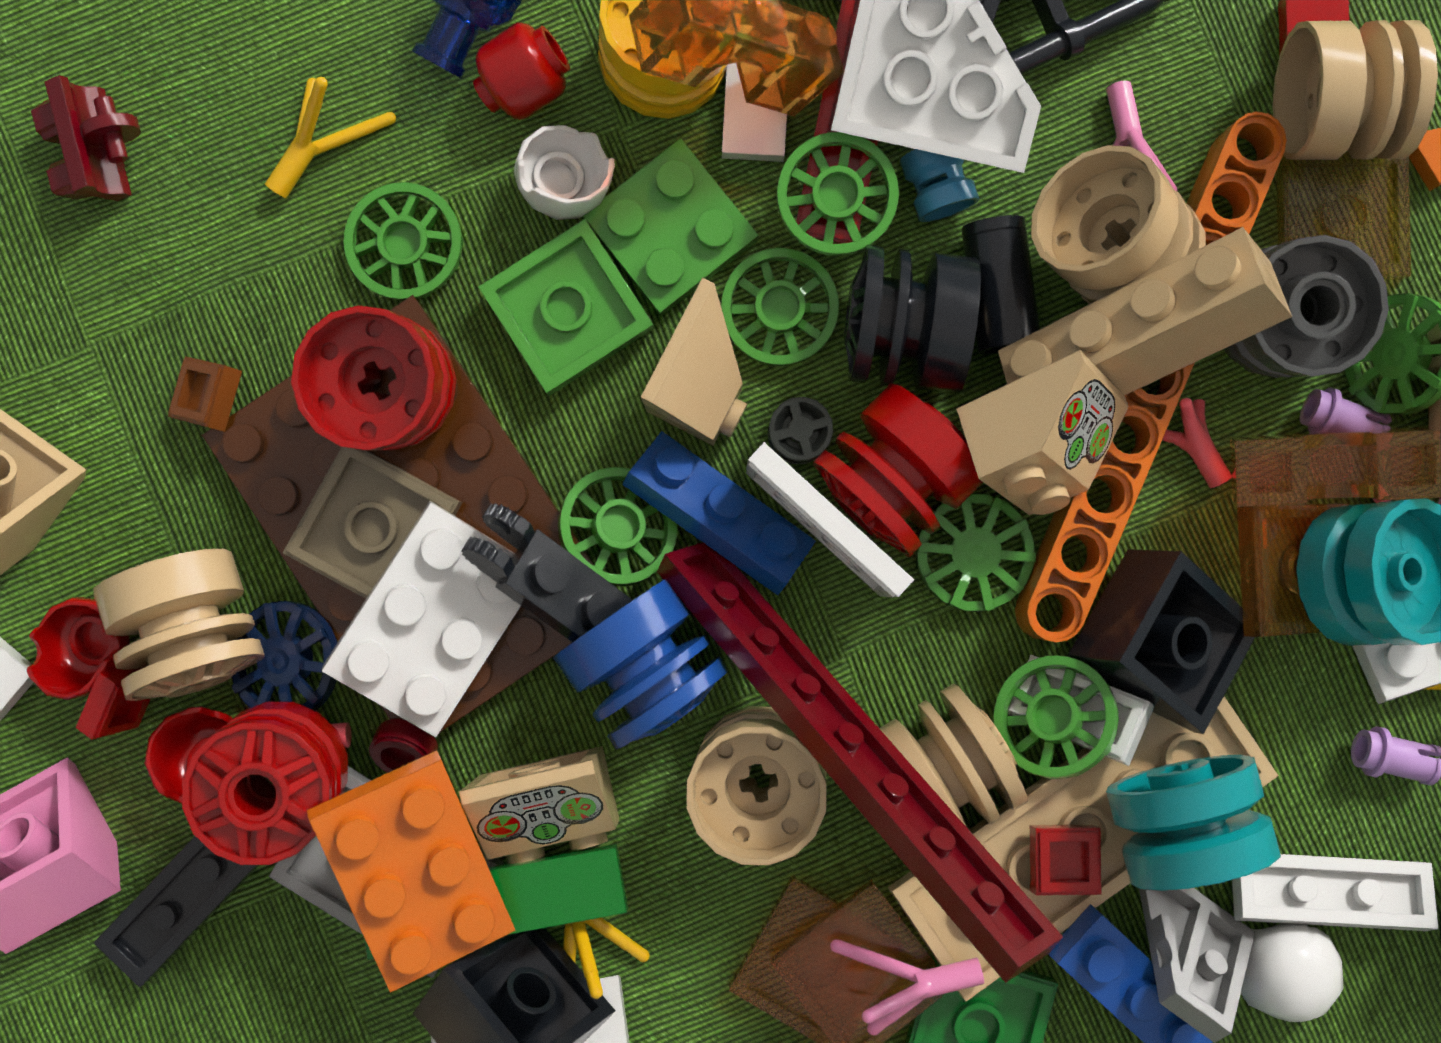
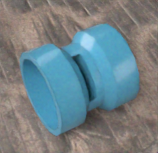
M914 149L900 159L905 180L914 184L917 193L913 204L920 222H930L954 215L973 206L980 200L974 181L965 177L962 168L963 159Z

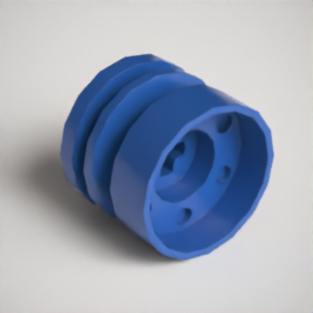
M666 579L619 609L553 657L577 693L590 689L604 681L613 691L593 712L592 715L597 722L602 721L622 707L629 714L630 717L608 735L616 749L622 748L632 741L655 736L681 719L705 700L706 695L715 683L729 670L720 656L696 671L692 669L688 661L710 644L705 635L676 646L670 635L685 621L690 613Z

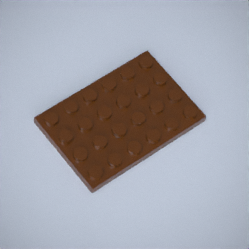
M413 295L389 311L409 318L432 331L450 353L457 379L453 407L440 429L420 444L394 451H368L463 502L456 517L514 553L517 549L498 536L497 533L492 531L483 522L482 516L491 503L509 507L510 510L515 511L517 515L530 522L534 531L540 530L561 546L558 533V515L560 511L418 299ZM379 369L381 381L373 386L374 391L390 396L388 384L396 379L395 373ZM291 375L231 415L225 432L210 429L202 437L318 612L329 623L337 641H339L366 599L283 554L284 549L341 449L337 444L316 433L298 410L291 384ZM570 528L574 544L579 543L580 541ZM586 550L580 553L591 565L594 566V562L592 561ZM520 606L439 733L554 657L572 642ZM381 706L390 720L403 719Z

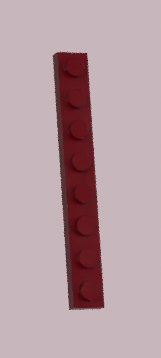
M703 542L666 553L657 573L663 580H667L684 605L1001 979L1007 983L1048 955L1062 940L1063 936L742 572L733 563Z

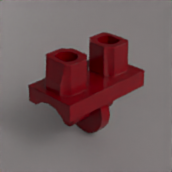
M61 75L45 81L49 99L33 108L31 113L36 132L41 135L43 140L61 145L64 159L50 164L49 169L46 170L51 192L56 196L76 200L94 196L120 201L131 196L132 193L124 162L128 160L125 143L136 139L141 134L137 117L128 113H117L113 97L106 96L104 88L75 85L69 82L68 77Z

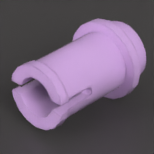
M1332 387L1324 391L1320 389L1313 390L1306 398L1300 413V422L1308 426L1310 434L1320 437L1328 433L1363 446L1364 449L1372 452L1378 450L1383 445L1391 428L1387 424L1392 422L1390 414L1378 413L1370 408L1343 399L1340 390Z
M1378 726L1370 730L1363 729L1359 731L1353 740L1351 747L1352 762L1356 767L1361 768L1367 776L1377 778L1386 773L1419 781L1421 784L1429 786L1436 784L1441 777V759L1429 757L1430 755L1440 757V746L1426 745L1393 737L1388 729Z

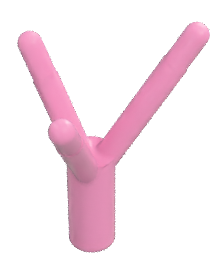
M1119 81L1109 85L1106 88L1116 133L1113 146L1133 147L1150 157L1169 180L1172 188L1177 191V186L1143 138L1131 82Z
M834 939L830 944L831 950L835 953L915 982L914 985L863 1011L862 1020L868 1024L867 1030L871 1035L879 1034L926 998L984 984L983 972L977 957L923 970L839 939Z

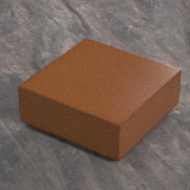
M185 356L168 411V417L225 432L242 371L226 365Z

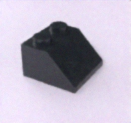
M1128 549L1068 656L1088 664L1105 679L1109 686L1151 702L1155 706L1152 712L1194 733L1204 734L1262 625L1182 551Z
M546 928L508 934L445 967L413 1014L436 1043H584L616 1010L603 995L599 999H594L590 996L584 973Z

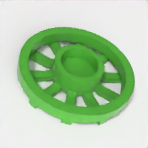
M830 132L815 136L795 149L782 168L777 187L779 213L790 235L808 249L827 256L854 254L864 250L866 245L875 243L891 224L899 199L897 176L890 160L883 151L863 137L841 132ZM842 145L838 165L829 167L821 148ZM851 148L860 150L871 158L856 172L848 167ZM810 153L820 171L817 178L796 167ZM878 165L886 185L864 187L862 179ZM792 177L811 187L812 192L810 194L787 197V187L790 178ZM887 196V204L883 215L862 204L863 199ZM813 204L815 210L798 225L789 207ZM856 213L877 225L863 238L853 219ZM821 217L827 220L823 241L817 240L806 233ZM843 221L852 242L833 244L836 224Z
M770 248L749 256L734 269L724 287L721 308L730 340L743 354L766 366H790L811 358L828 342L838 320L839 299L836 286L830 274L813 257L794 249ZM769 261H789L784 280L774 279ZM798 264L808 268L815 275V277L800 288L793 284ZM758 265L761 268L766 283L761 289L744 278L753 267ZM822 284L828 303H805L804 296ZM739 286L755 297V304H732V296L736 287ZM804 313H828V319L822 332L803 319ZM755 314L757 319L741 332H738L732 315ZM763 327L768 332L762 351H759L745 340ZM796 327L815 340L810 346L801 351L798 349L792 331ZM777 333H783L789 355L771 354Z
M1401 293L1387 296L1389 310L1403 305L1398 328H1395L1390 311H1388L1383 328L1384 333L1374 345L1373 351H1369L1364 359L1345 369V375L1350 386L1347 389L1352 395H1355L1368 408L1378 413L1392 415H1408L1420 412L1441 398V367L1437 376L1428 370L1432 355L1441 354V344L1431 345L1429 339L1425 336L1437 324L1441 331V304L1426 296ZM1416 306L1425 309L1430 315L1414 330H1410ZM1372 361L1374 367L1362 375L1360 362ZM1381 375L1383 378L1375 396L1367 386ZM1420 378L1430 386L1422 395L1414 398L1410 381ZM1395 380H1397L1402 404L1387 403Z
M609 467L586 475L569 491L558 515V533L562 548L612 585L628 587L642 582L655 574L664 555L673 552L677 539V523L661 513L664 519V530L646 528L645 518L657 513L658 510L651 505L640 509L633 503L636 494L629 489L624 499H615L611 480L624 481L631 469ZM601 482L605 501L603 506L596 503L585 492L589 486ZM576 499L594 514L593 519L570 516ZM570 527L589 529L592 532V536L574 544ZM642 538L663 541L656 558L641 545L639 541ZM598 544L602 549L593 566L580 553ZM631 549L647 567L638 572L631 573L627 551ZM610 553L617 554L620 574L603 571Z
M972 493L960 505L965 529L959 531L944 517L947 511L954 508L944 503L940 504L933 510V513L940 527L952 537L949 545L927 543L930 534L920 529L918 538L922 545L915 551V558L922 581L937 599L959 610L982 612L1005 605L1024 589L1032 574L1034 563H1036L1034 538L1029 524L1016 508L998 497ZM978 503L991 506L982 527H976L971 504ZM1001 511L1014 525L995 535L991 530ZM1018 533L1020 534L1023 552L1002 550L1001 543ZM927 552L948 554L950 562L932 573L927 563ZM1001 560L1022 561V566L1016 580L999 566ZM956 570L961 576L953 595H950L937 581ZM991 573L1009 587L995 598H992L987 577ZM971 578H977L982 601L963 600Z
M1058 655L1034 659L1015 670L1000 689L994 708V725L1010 748L1017 765L1029 773L1045 779L1076 777L1097 765L1105 755L1107 756L1110 753L1119 721L1116 699L1105 679L1088 664L1075 658ZM1066 668L1060 689L1052 688L1045 670ZM1076 672L1085 675L1093 682L1077 696H1070ZM1032 675H1036L1041 691L1034 697L1019 688ZM1100 692L1105 710L1082 711L1081 706ZM1013 696L1028 705L1026 715L1008 716V707ZM1105 721L1100 739L1082 729L1083 722ZM1029 726L1032 732L1014 746L1008 727ZM1075 737L1093 747L1080 760L1071 741ZM1042 739L1045 742L1038 765L1028 761L1022 754ZM1056 744L1062 745L1069 765L1050 767Z

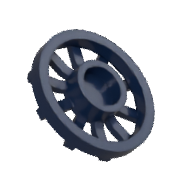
M295 601L264 603L249 613V615H252L255 623L253 629L235 639H259L264 651V657L261 661L257 662V670L248 675L246 669L232 676V689L251 708L264 702H269L276 687H279L280 702H292L290 685H294L307 700L302 705L316 711L330 697L337 682L336 679L322 672L323 664L337 644L335 634L325 618L306 604ZM287 611L291 613L284 635H281L276 612ZM264 618L270 636L269 639L265 638L255 628ZM302 618L315 629V632L304 639L296 635ZM318 642H321L323 647L324 662L313 661L311 647ZM311 671L323 673L316 691L305 681ZM263 678L266 682L258 696L251 685Z

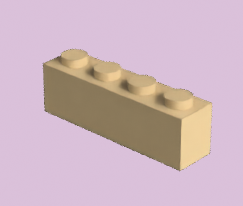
M1242 227L998 350L1006 382L1009 384L1081 350L1120 392L1126 395L1287 320L1292 315L1271 262Z

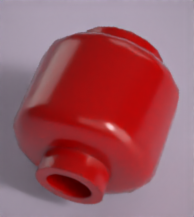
M518 22L477 50L475 62L479 77L473 80V85L478 96L491 112L496 113L502 109L512 118L524 120L563 95L566 88L564 74L570 71V65L560 45L544 26H540L535 30L529 24Z

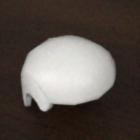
M566 125L543 126L522 141L514 166V176L519 191L533 209L556 220L577 219L601 204L611 184L615 163L614 158L606 156L595 133L579 132Z
M1280 923L1265 929H1252L1255 934L1241 994L1247 1004L1272 1017L1288 1022L1310 1021L1327 1013L1343 990L1342 960L1330 937L1318 928L1310 927L1307 924Z

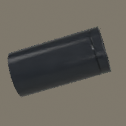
M1019 215L985 218L968 223L962 227L965 257L977 258L980 262L981 287L976 330L978 354H999L998 350L1040 330L1025 217Z

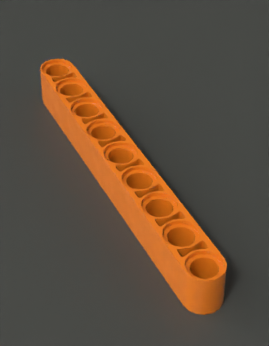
M1252 112L1245 114L1219 135L1208 151L1186 203L1196 213L1206 232V245L1242 227L1248 234L1252 230L1285 152L1287 142L1285 129L1279 120L1268 113ZM1237 138L1246 139L1253 145L1257 155L1256 161L1249 160L1240 153L1237 147ZM1213 194L1221 195L1229 201L1233 211L1232 219L1223 218L1217 214L1212 204ZM1195 363L1161 378L1159 391L1156 395L1148 394L1142 388L1124 395L1129 407L1122 422L1128 424L1135 432V447L1130 454L1123 453L1117 449L1112 441L1094 479H1099L1106 483L1111 490L1112 496L1111 504L1105 512H1098L1091 507L1087 499V491L1071 497L1070 503L1066 507L1054 512L1037 552L1036 563H1034L1030 579L1020 592L1015 607L1016 621L1021 630L1030 637L1051 642L1067 641L1077 635L1084 625ZM1071 536L1081 540L1087 550L1086 562L1076 572L1066 567L1061 555L1063 544ZM1051 594L1061 603L1063 614L1061 621L1056 627L1046 630L1037 621L1036 609L1041 599Z

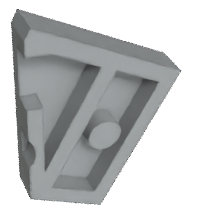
M1195 888L1164 891L1139 889L1159 1003L1214 1043L1232 1033L1255 932L1242 922L1234 920V916Z

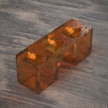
M642 0L629 14L641 72L696 87L714 70L736 63L746 103L787 115L795 116L844 73L836 44V32L831 25L830 19L817 12H810L779 0Z
M1439 427L1230 438L1232 501L1237 507L1307 504L1308 500L1361 497L1377 500L1441 498V428Z

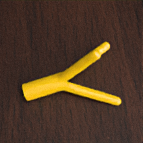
M324 77L309 78L306 83L296 136L265 182V185L287 199L314 156L392 125L396 122V115L393 112H387L312 142L311 139L328 82Z
M602 917L565 924L563 949L575 963L576 951L578 950L589 993L594 999H599L602 996L603 989L585 923L640 962L649 960L650 954L645 948Z

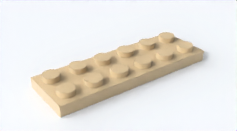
M1224 696L1204 734L1194 733L1152 712L1129 766L1104 756L1097 765L1079 776L1065 779H1045L1042 777L1025 789L1028 796L1026 804L1014 811L1007 804H1004L997 809L1000 820L990 824L983 819L970 828L969 831L1053 926L1062 933L1073 924L1090 904L1096 908L1130 884L1122 849L1124 844L1138 832L1115 825L1106 793L1108 786L1120 779L1145 770L1192 759L1221 755H1247L1254 757L1262 787L1279 775ZM1083 748L1077 753L1078 759L1080 760L1085 757L1091 750ZM1066 760L1058 767L1069 765V763ZM1029 825H1095L1100 827L1102 895H1035L1030 892ZM911 871L887 887L940 966L978 958L983 972L984 984L958 990V993L965 1001H968L1000 977Z

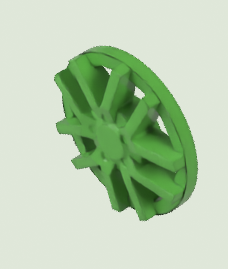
M399 182L374 189L356 204L348 217L343 242L347 262L354 275L363 285L382 297L404 301L412 295L416 299L429 297L431 293L441 288L450 279L460 264L459 260L464 237L462 236L461 227L454 211L439 194L419 184ZM397 194L409 195L400 215L395 212L386 198ZM421 198L434 204L419 222L413 218V215ZM376 203H379L390 217L380 227L365 215ZM442 213L449 223L451 233L431 231ZM362 222L377 237L356 245L357 229ZM430 243L451 244L449 257L446 258L429 253ZM379 250L383 256L382 259L363 269L359 257ZM424 262L443 267L429 282L426 279ZM413 267L418 287L403 289V268ZM391 268L392 288L385 287L373 280V278Z

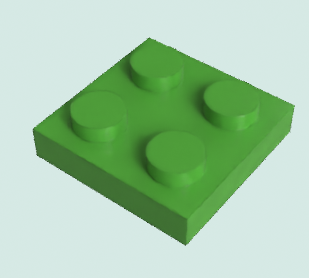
M681 138L604 197L600 205L583 216V219H586L597 238L660 317L694 292L702 277L706 280L712 278L754 245L759 238L757 232Z
M583 219L478 286L548 396L655 329L652 321L586 219Z

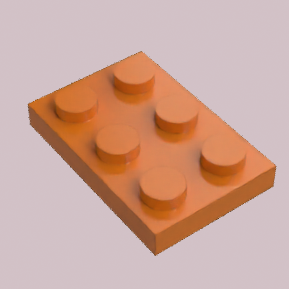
M437 750L307 810L309 822L390 993L516 931Z

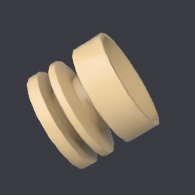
M1387 20L1365 22L1360 29L1351 21L1298 22L1288 34L1282 48L1274 81L1273 117L1279 120L1285 129L1287 139L1283 154L1285 158L1291 160H1338L1346 151L1353 159H1374L1375 157L1379 159H1406L1418 148L1428 129L1435 105L1438 69L1436 47L1430 30L1420 20H1401L1391 23Z
M1107 145L1080 154L1061 167L1042 189L1032 213L1031 238L1039 256L1059 276L1068 281L1071 288L1080 294L1088 304L1206 246V232L1193 209L1185 203L1180 193L1172 188L1169 180L1150 157L1128 146Z
M223 548L202 549L156 559L113 575L93 588V595L105 634L112 636L139 635L140 637L139 640L132 642L113 655L116 669L130 670L142 668L121 680L126 700L138 701L156 697L173 698L198 692L227 681L237 672L263 659L264 651L259 639L235 640L253 629L255 623L252 615L245 613L219 614V610L242 597L244 593L231 551Z
M954 683L940 691L942 702L951 718L948 722L945 723L927 700L918 704L920 718L927 733L925 736L916 740L897 719L879 728L965 826L966 824L959 808L967 803H970L990 824L1000 820L997 808L988 793L992 788H995L1004 802L1013 811L1028 802V796L1017 772V763L1004 738L989 716L972 703L960 687Z
M748 706L725 715L706 733L687 779V811L696 833L716 854L741 865H772L795 856L816 836L826 813V771L772 707ZM762 764L764 773L772 774L770 775L768 787L758 788L755 778H747L750 775L751 765Z

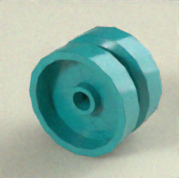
M1427 498L1332 507L1311 522L1301 540L1296 567L1299 595L1310 621L1326 638L1346 646L1378 645L1384 643L1393 645H1426L1441 642L1440 504Z
M1221 755L1167 764L1125 777L1107 788L1106 793L1115 825L1138 832L1124 844L1122 853L1130 883L1139 889L1164 891L1218 884L1255 873L1271 866L1281 858L1271 817L1248 810L1264 797L1256 761L1252 756Z

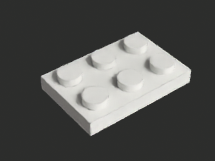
M429 501L323 664L322 672L432 736L437 737L521 605L495 587L497 582L466 560L461 550L467 540L475 536L495 545L497 549L502 550L511 559L515 553L432 501Z

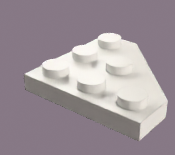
M860 0L831 130L1024 173L1041 105L1029 84L1024 80L1007 51L1005 43L979 0Z

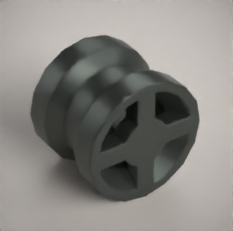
M807 397L791 398L781 403L774 411L768 427V441L772 450L784 461L792 464H807L817 459L830 444L833 434L832 419L827 409L818 401Z

